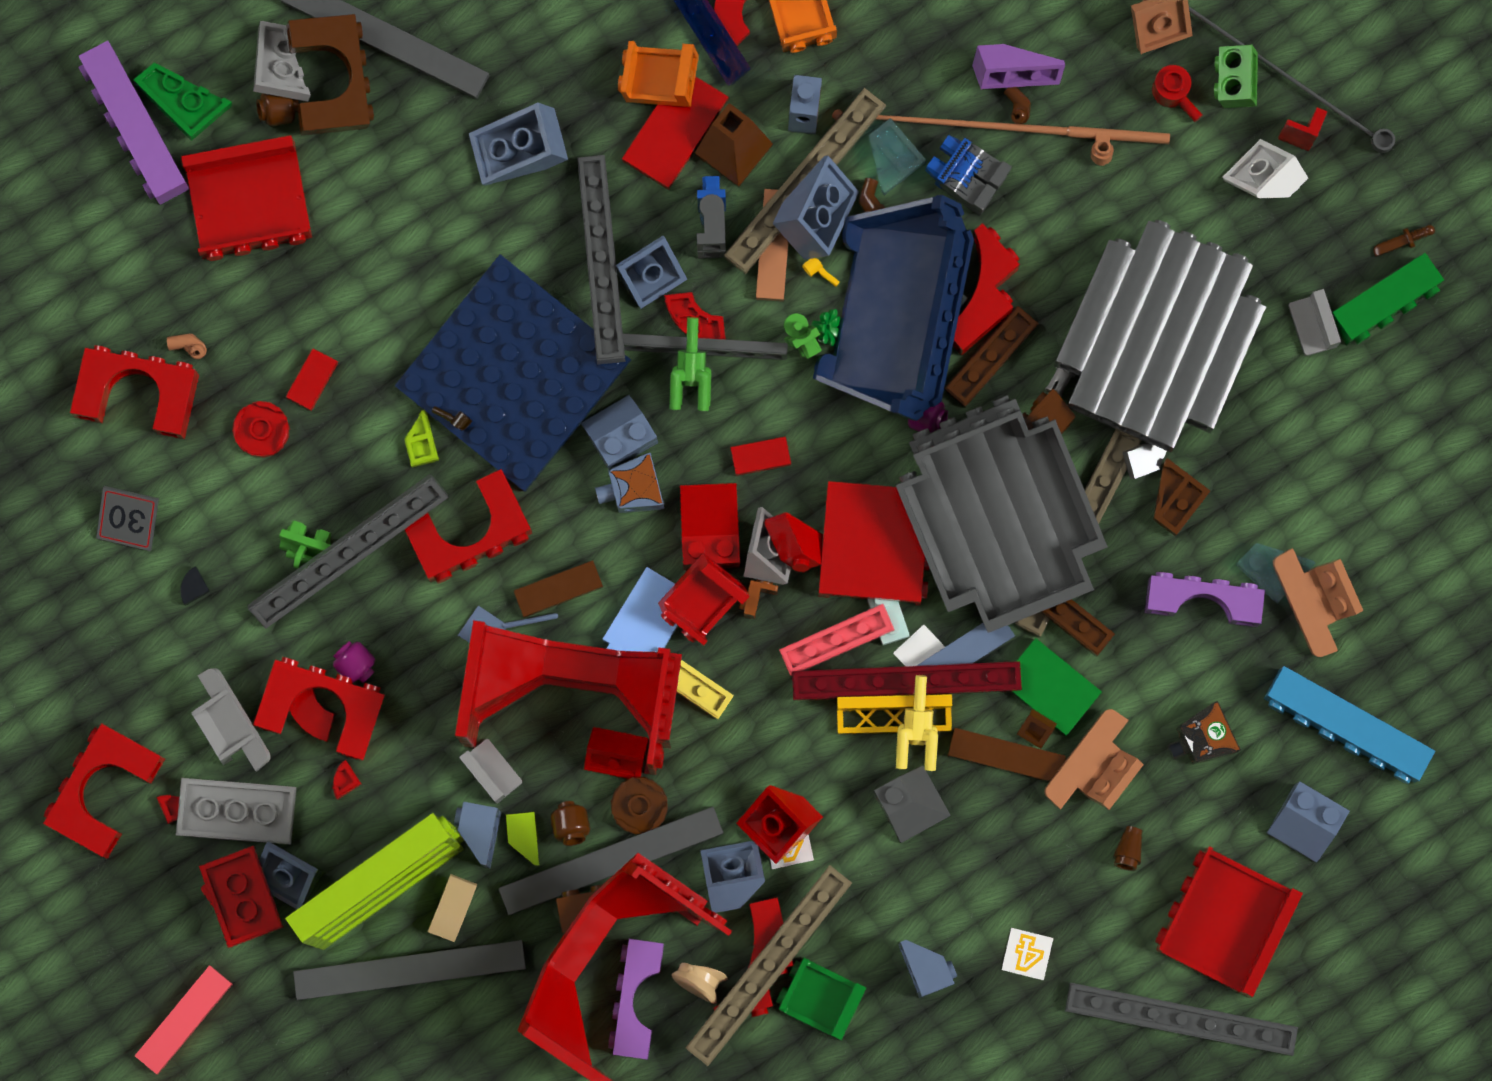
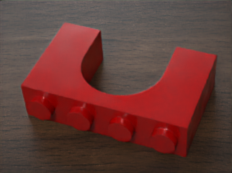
M97 345L94 346V349L85 348L70 414L74 418L103 424L109 394L113 386L126 376L134 374L145 375L153 379L159 389V403L153 430L159 435L185 440L199 379L198 372L192 369L193 365L185 362H176V365L166 364L165 359L149 356L148 360L138 358V354L129 351H121V355L110 353L111 349Z
M502 469L476 481L491 514L488 532L479 542L465 547L447 543L438 534L429 513H426L404 529L430 582L442 583L452 577V572L462 568V571L469 570L478 564L477 560L485 556L488 559L496 557L504 552L502 548L512 543L514 546L523 544L529 540L528 536L533 534Z
M282 657L281 661L275 660L253 726L281 735L291 704L295 698L310 689H325L334 693L341 700L346 712V721L336 753L363 761L385 696L379 693L381 688L364 683L362 688L353 685L351 678L339 674L334 679L325 676L326 670L310 666L309 670L297 667L299 662L290 658Z
M101 723L99 728L95 727L91 731L87 742L90 744L84 753L80 752L73 763L75 770L70 778L66 777L62 781L58 792L61 794L55 803L51 802L44 813L46 820L43 824L108 859L122 833L98 821L88 812L84 803V789L87 781L100 769L120 767L152 783L165 758Z

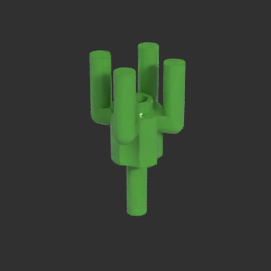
M687 317L686 350H678L677 366L673 367L670 375L669 409L671 410L681 409L684 385L698 386V410L709 411L711 401V369L705 367L706 352L698 350V317Z

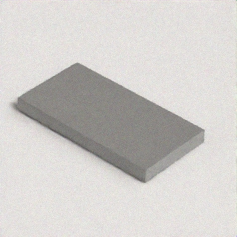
M181 778L176 836L291 845L297 787Z

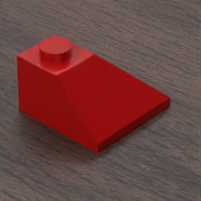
M769 785L736 824L777 864L813 830L823 816L803 796Z

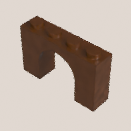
M355 14L289 20L286 28L290 53L310 51L333 53L343 61L349 74L348 88L341 96L332 100L299 104L297 110L301 136L367 129L370 121L374 120L372 104H367L366 93H370L368 76L364 77L362 66H366L365 50L360 49L359 39L363 37L361 22H356Z

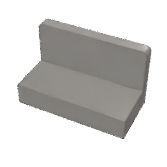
M1324 289L1315 291L1310 297L1291 302L1288 305L1305 356L1337 348L1341 343Z
M489 739L484 740L471 752L467 750L459 757L496 804L522 784L520 777Z

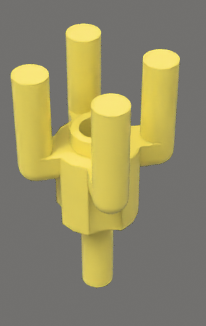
M916 675L914 708L905 709L904 724L898 727L896 768L907 769L908 747L911 744L925 745L924 770L936 771L938 730L933 726L934 711L925 709L927 676Z

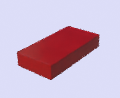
M313 348L286 398L312 412L338 365V361Z
M786 436L730 447L736 476L791 466Z

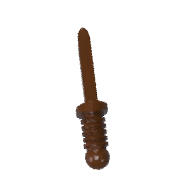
M1427 225L1419 228V230H1413L1411 233L1408 228L1403 229V235L1375 246L1373 249L1375 257L1409 245L1410 248L1415 247L1414 241L1435 233L1434 226Z

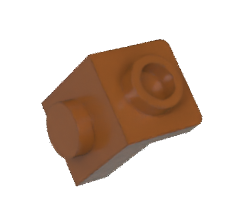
M758 579L757 581L750 580L748 590L750 597L743 605L740 603L739 609L744 610V617L755 619L760 592L777 595L778 586L773 585V582Z

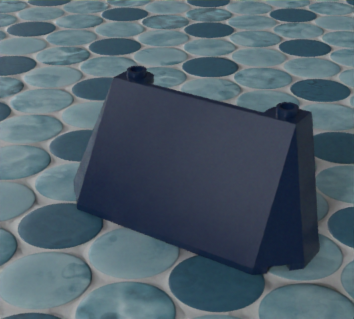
M937 195L846 218L842 232L843 242L847 249L855 252L834 355L822 354L819 356L814 367L813 379L912 421L919 420L924 416L923 412L930 407H935L942 401L974 242L971 230H966L961 216L964 215V211L960 203L944 195Z

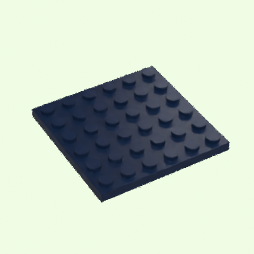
M500 254L395 386L497 470L502 469L508 479L526 492L629 364L631 359L625 355L626 362L597 365L594 329ZM436 406L452 414L454 417L459 411H462L472 422L465 430L461 431L446 419L434 414L432 409Z

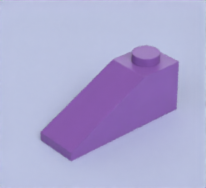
M996 44L978 45L972 66L980 89L1059 85L1065 68L1064 60L1013 46Z

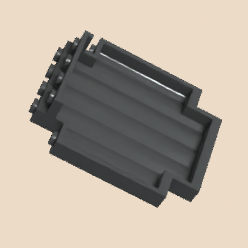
M1155 220L1154 222L1148 221L1136 250H1133L1131 244L1125 240H1109L1054 366L1080 377L1068 403V407L1071 410L1171 453L1184 423L1211 433L1214 429L1266 307L1255 296H1240L1253 266L1248 263V258L1237 253H1233L1232 256L1222 252L1223 248L1215 243H1200L1192 233L1187 231L1174 232L1170 229L1171 226L1168 223Z
M1008 395L992 401L994 407L983 411L980 406L966 412L967 418L957 422L955 417L939 423L941 428L930 433L927 428L913 434L914 440L910 441L909 444L922 474L916 475V472L912 471L900 476L901 482L896 484L947 611L950 612L975 602L987 633L1093 591L1094 588L1081 558L1108 547L1056 420L1049 421L1048 416L1032 422L1033 428L1028 430L1016 399L1010 400Z

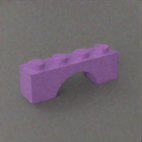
M1156 572V576L1151 575L1148 579L1145 613L1174 616L1180 605L1185 601L1193 598H1207L1221 606L1226 613L1229 624L1258 627L1262 622L1265 590L1258 589V585L1252 583H1241V587L1230 586V582L1227 580L1214 579L1212 583L1201 582V578L1197 576H1184L1183 580L1173 578L1171 573Z
M629 939L628 945L623 944L620 962L626 963L624 974H618L616 988L617 991L622 992L620 1003H614L612 1019L617 1020L616 1032H610L608 1048L613 1049V1055L648 1060L652 1030L641 1024L636 1017L633 1008V998L637 987L642 981L650 976L660 974L664 949L663 943Z

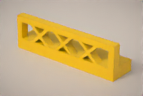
M952 694L926 695L925 709H945L946 725H933L937 728L938 732L952 731ZM914 695L837 697L838 734L898 733L899 726L890 725L894 721L898 725L903 724L897 717L906 708H914ZM883 710L892 719L884 727H877L869 720L875 711ZM889 710L899 711L894 716ZM843 711H855L863 720L856 727L843 728ZM861 711L871 712L867 716H865ZM865 722H867L871 727H861V726H862Z

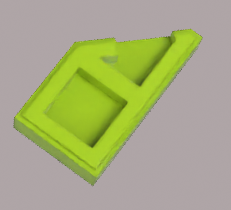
M422 410L412 429L409 430L404 439L412 468L439 461L428 414L425 410Z
M535 812L507 814L508 844L533 865L539 866Z

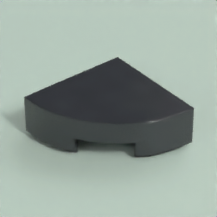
M196 566L188 571L181 584V598L185 606L210 592Z

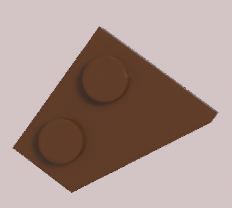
M1167 458L1163 463L1153 520L1176 537L1210 493V490Z

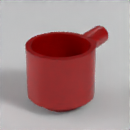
M1168 65L1158 72L1152 86L1155 100L1164 107L1180 106L1194 122L1203 116L1187 98L1191 88L1189 73L1178 65Z

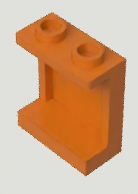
M769 0L783 52L797 53L805 50L806 46L817 44V46L827 45L837 38L836 25L833 24L827 0Z
M629 41L628 48L623 51L622 55L624 72L618 79V91L621 92L625 101L630 103L691 107L699 58L694 44H683L682 50L638 47L635 41Z

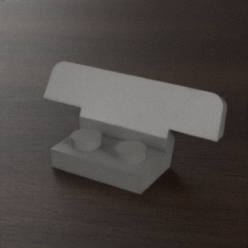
M217 668L208 669L197 676L211 699L191 713L222 765L232 761L231 755L242 749L257 772L269 762L270 752L221 671Z

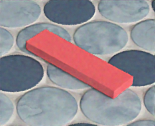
M881 604L781 648L779 651L790 676H792V671L807 670L895 631L884 604Z
M209 965L137 1052L135 1057L154 1073L159 1074L232 986V983Z

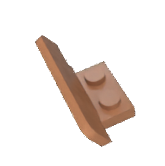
M1294 549L1283 552L1274 558L1273 567L1312 655L1323 657L1337 652L1338 649L1327 625L1337 620L1357 615L1363 611L1341 559L1303 572Z
M1112 709L1103 711L1045 787V796L1056 807L1061 809L1074 791L1078 789L1090 800L1110 810L1144 765L1136 757L1122 751L1113 743V740L1129 721Z

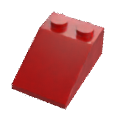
M736 483L680 485L683 569L688 570L703 553L722 568H739L740 551Z

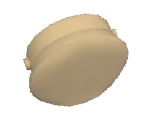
M683 962L678 970L672 973V978L678 985L711 1004L716 1003V988L719 983L727 980V976L716 969Z

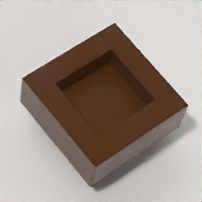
M1032 709L1017 735L1042 749L1057 723Z

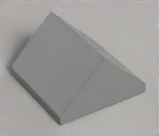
M760 507L757 510L744 577L784 585L788 583L791 567L780 560L764 525L765 519L773 516L763 507Z

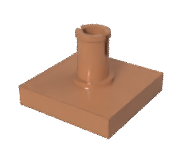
M1142 0V2L1131 6L1136 44L1141 54L1193 36L1188 0Z

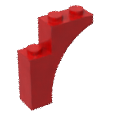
M983 223L973 233L979 256L978 285L969 304L958 317L953 347L961 356L1004 320L1013 310L1011 305L1013 300L1003 289L999 291L997 288L1018 271L1020 264L1017 261H1019V257L1010 247L1006 249L999 242L1001 238L992 227L987 229Z
M778 897L749 904L754 926V947L749 967L783 925ZM792 961L788 964V966L781 973V975L789 973L788 967H793ZM769 990L751 1011V1017L768 1014L767 1008L773 1007Z

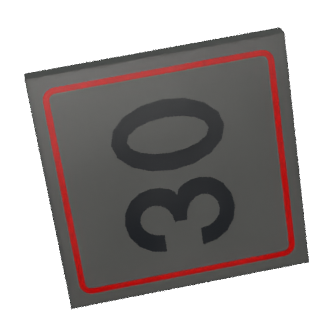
M104 486L96 538L151 551L159 498Z

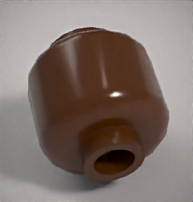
M262 93L260 99L256 100L260 121H265L270 127L293 122L295 112H298L299 103L297 99Z
M566 801L560 803L558 809L552 812L550 820L553 834L557 841L563 842L566 846L578 845L585 841V837L590 833V823L587 810L583 806L577 805L573 801Z

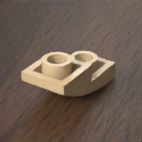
M450 874L428 932L455 942L477 884Z

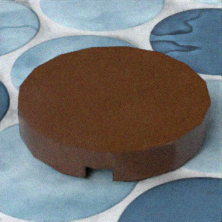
M643 776L631 777L623 781L614 791L611 800L613 817L616 823L625 831L634 834L648 832L658 828L664 821L668 810L667 796L663 788L656 781Z

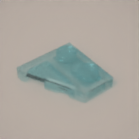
M891 118L869 135L880 188L884 196L926 163V159Z
M1256 543L1236 563V566L1262 590H1265V593L1271 599L1278 603L1285 596V592L1274 570L1273 560L1284 551ZM1297 556L1303 572L1310 570L1315 565L1313 560Z

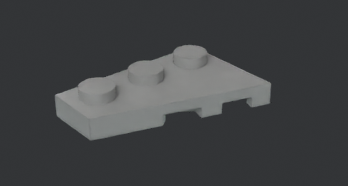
M260 21L253 92L308 102L311 94L309 88L305 86L303 80L304 73L302 67L298 65L296 53H290L286 25Z

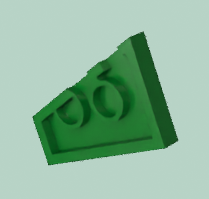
M156 63L151 64L133 80L134 85L191 141L232 107V101L224 97L220 98L210 93V90L202 86L198 87L184 80V77Z

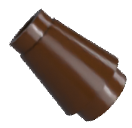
M1126 826L1125 832L1113 855L1115 859L1114 866L1123 870L1136 871L1137 865L1141 864L1143 832L1141 829Z

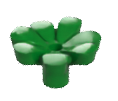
M836 309L822 312L820 321L814 320L811 326L817 327L821 334L819 335L820 343H827L830 346L835 344V338H837L839 331L837 326L840 325L841 321L840 316H837L838 311Z

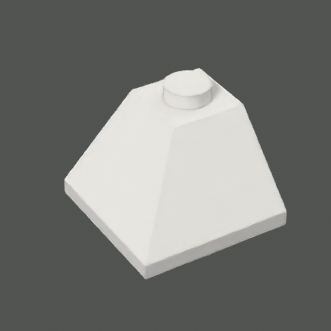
M1261 139L1222 177L1225 182L1257 198L1290 197L1308 179L1294 155Z

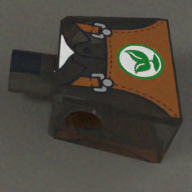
M1218 701L1178 726L1176 730L1180 739L1167 744V749L1173 760L1188 754L1193 765L1234 755L1241 751Z

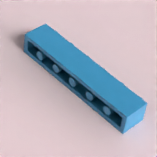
M1285 666L1279 670L1264 697L1269 702L1268 706L1279 713L1286 711L1294 716L1293 720L1307 728L1309 725L1320 730L1318 734L1321 737L1332 742L1335 739L1345 744L1343 748L1356 756H1359L1360 753L1370 758L1369 763L1381 770H1384L1385 767L1395 772L1394 777L1406 784L1420 781L1435 753V750Z

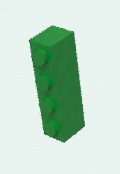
M1426 253L1422 254L1332 312L1339 335L1346 345L1354 341L1357 345L1371 336L1369 331L1378 326L1380 330L1394 321L1392 316L1400 311L1405 315L1417 306L1416 301L1423 296L1428 300L1440 292L1439 286L1444 279Z

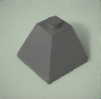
M924 766L899 776L873 792L900 843L951 816L929 775L924 770Z

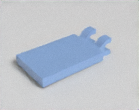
M646 567L603 637V641L609 644L606 649L658 652V647L665 648L678 625L671 626L661 617L662 611L658 602L675 583Z

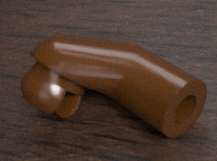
M1008 87L1003 94L1013 103L1011 119L1016 124H1024L1030 117L1031 102L1017 87Z
M865 178L859 198L860 206L865 213L885 208L875 197L878 181L872 178Z

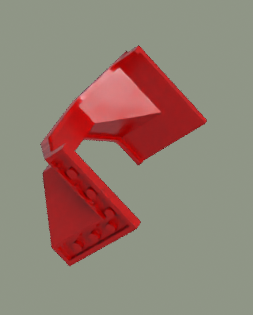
M473 620L455 736L464 747L476 748L478 730L483 720L542 685L613 694L622 701L647 732L649 745L644 773L656 775L657 768L662 769L663 748L671 749L669 739L682 654L671 653L670 649L658 647V652L619 651L550 641L486 625L485 622Z
M637 853L589 897L543 965L517 1031L588 1080L613 1081L591 1063L575 981L616 920L677 911L697 926L702 921L728 936L732 930L724 926L727 922L726 919L714 911L712 912L708 908H704L708 902L706 899L640 853Z

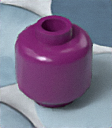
M941 401L935 407H930L923 412L924 416L919 420L912 421L908 419V426L916 431L928 428L930 433L941 429L939 423L948 419V410L945 409V405Z
M348 641L333 655L335 658L333 663L334 669L340 675L351 678L353 683L357 680L363 683L374 673L371 667L375 663V657L361 642L351 643Z

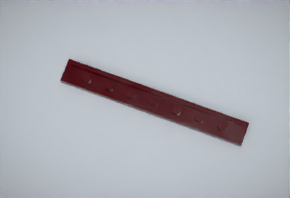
M1020 661L792 671L793 701L837 699V697L914 695L916 675L927 676L926 695L1021 691Z

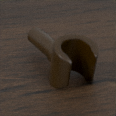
M436 406L432 409L434 414L446 419L461 431L465 430L472 422L462 411H459L454 417L452 414Z

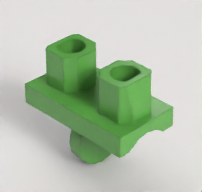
M793 313L786 317L783 327L787 335H789L784 338L788 346L797 349L801 357L805 356L806 359L822 351L815 339L821 335L817 327L808 325L807 319L798 313Z
M292 521L287 530H281L279 549L287 551L286 557L293 559V568L298 569L303 563H307L330 546V532L322 529L317 530L314 539L305 536L307 526L303 523Z

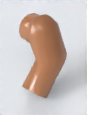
M189 333L167 337L169 351L184 349L193 359L197 360L203 358L207 352L205 344L194 334Z

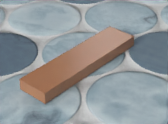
M764 189L763 208L778 190ZM781 233L759 258L756 300L784 302L788 241Z

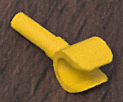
M811 258L802 265V268L810 277L818 272L835 287L840 282L823 268V265L817 258Z

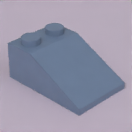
M535 103L469 133L482 185H489L546 170L568 160L555 108L541 103Z
M824 156L783 201L773 221V225L803 259L829 256L859 191L829 156Z

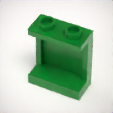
M805 957L802 962L796 960L789 974L794 979L789 989L783 986L776 1001L781 1004L779 1011L841 1041L866 987L854 983Z

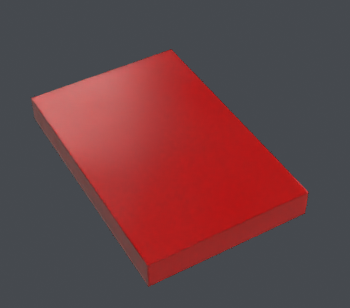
M255 846L199 866L228 948L284 928Z

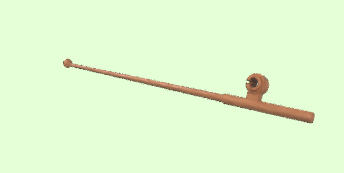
M840 109L835 110L832 118L837 121L843 112ZM879 115L876 120L1055 134L1095 139L1091 149V159L1099 166H1104L1112 160L1114 149L1110 140L1169 144L1170 133Z

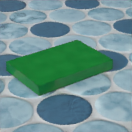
M1037 638L1033 640L1017 660L1020 661L1022 690L1010 691L1031 709L1057 723L1055 728L1064 736H1067L1102 693L1101 690Z

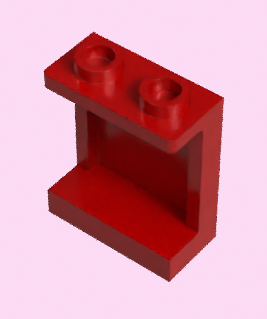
M703 553L658 604L662 611L661 617L669 625L674 626L677 624L683 629L681 632L688 640L693 643L697 640L702 645H705L708 642L706 634L736 601L743 605L750 595L742 583Z

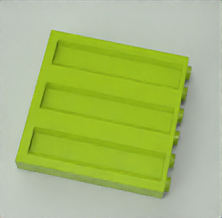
M432 813L285 919L302 943L325 950L465 850L461 845L465 840L457 828L443 815L437 817Z

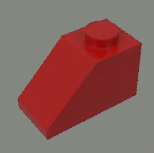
M788 512L765 519L764 525L782 562L798 572H805L810 568L821 565L823 534Z

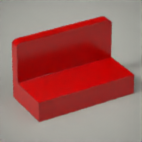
M1317 107L1307 126L1287 120L1278 139L1309 151L1319 134L1327 111Z
M593 727L587 746L584 770L628 779L631 777H641L649 739L647 737Z

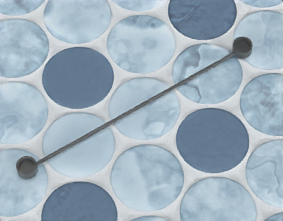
M1189 7V12H1191L1199 19L1213 27L1215 30L1229 38L1231 41H1233L1237 45H1245L1236 38H1234L1232 35L1218 27L1216 24L1202 16L1200 13ZM1258 54V59L1370 135L1372 137L1371 145L1375 151L1386 153L1392 149L1395 144V135L1392 131L1379 129L1374 134Z

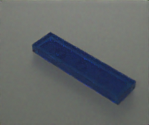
M674 0L728 86L734 85L751 70L708 0Z

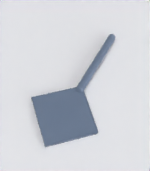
M478 606L458 636L470 643L473 620L482 621L488 626L506 630V628L557 619L558 614L553 613L504 623Z

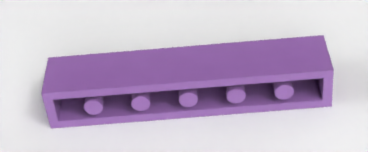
M109 41L79 55L83 65L78 68L86 82L92 80L95 88L91 92L99 105L105 104L108 112L104 116L111 128L117 126L121 134L117 137V140L124 152L130 150L134 159L129 162L137 176L143 174L147 183L142 186L150 200L156 198L161 205L189 190Z

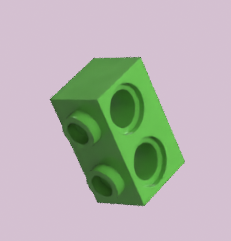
M1253 45L1219 47V56L1215 57V71L1219 73L1218 83L1214 85L1215 99L1219 101L1223 108L1257 106L1258 52ZM1234 59H1241L1238 67L1230 68V64ZM1233 86H1241L1237 94L1229 95L1230 89Z

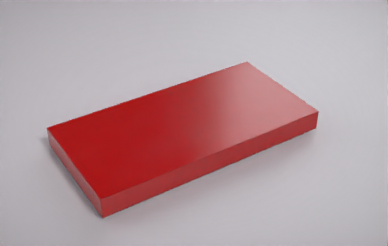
M695 77L691 107L657 105L623 156L622 161L669 190L728 101L729 96Z

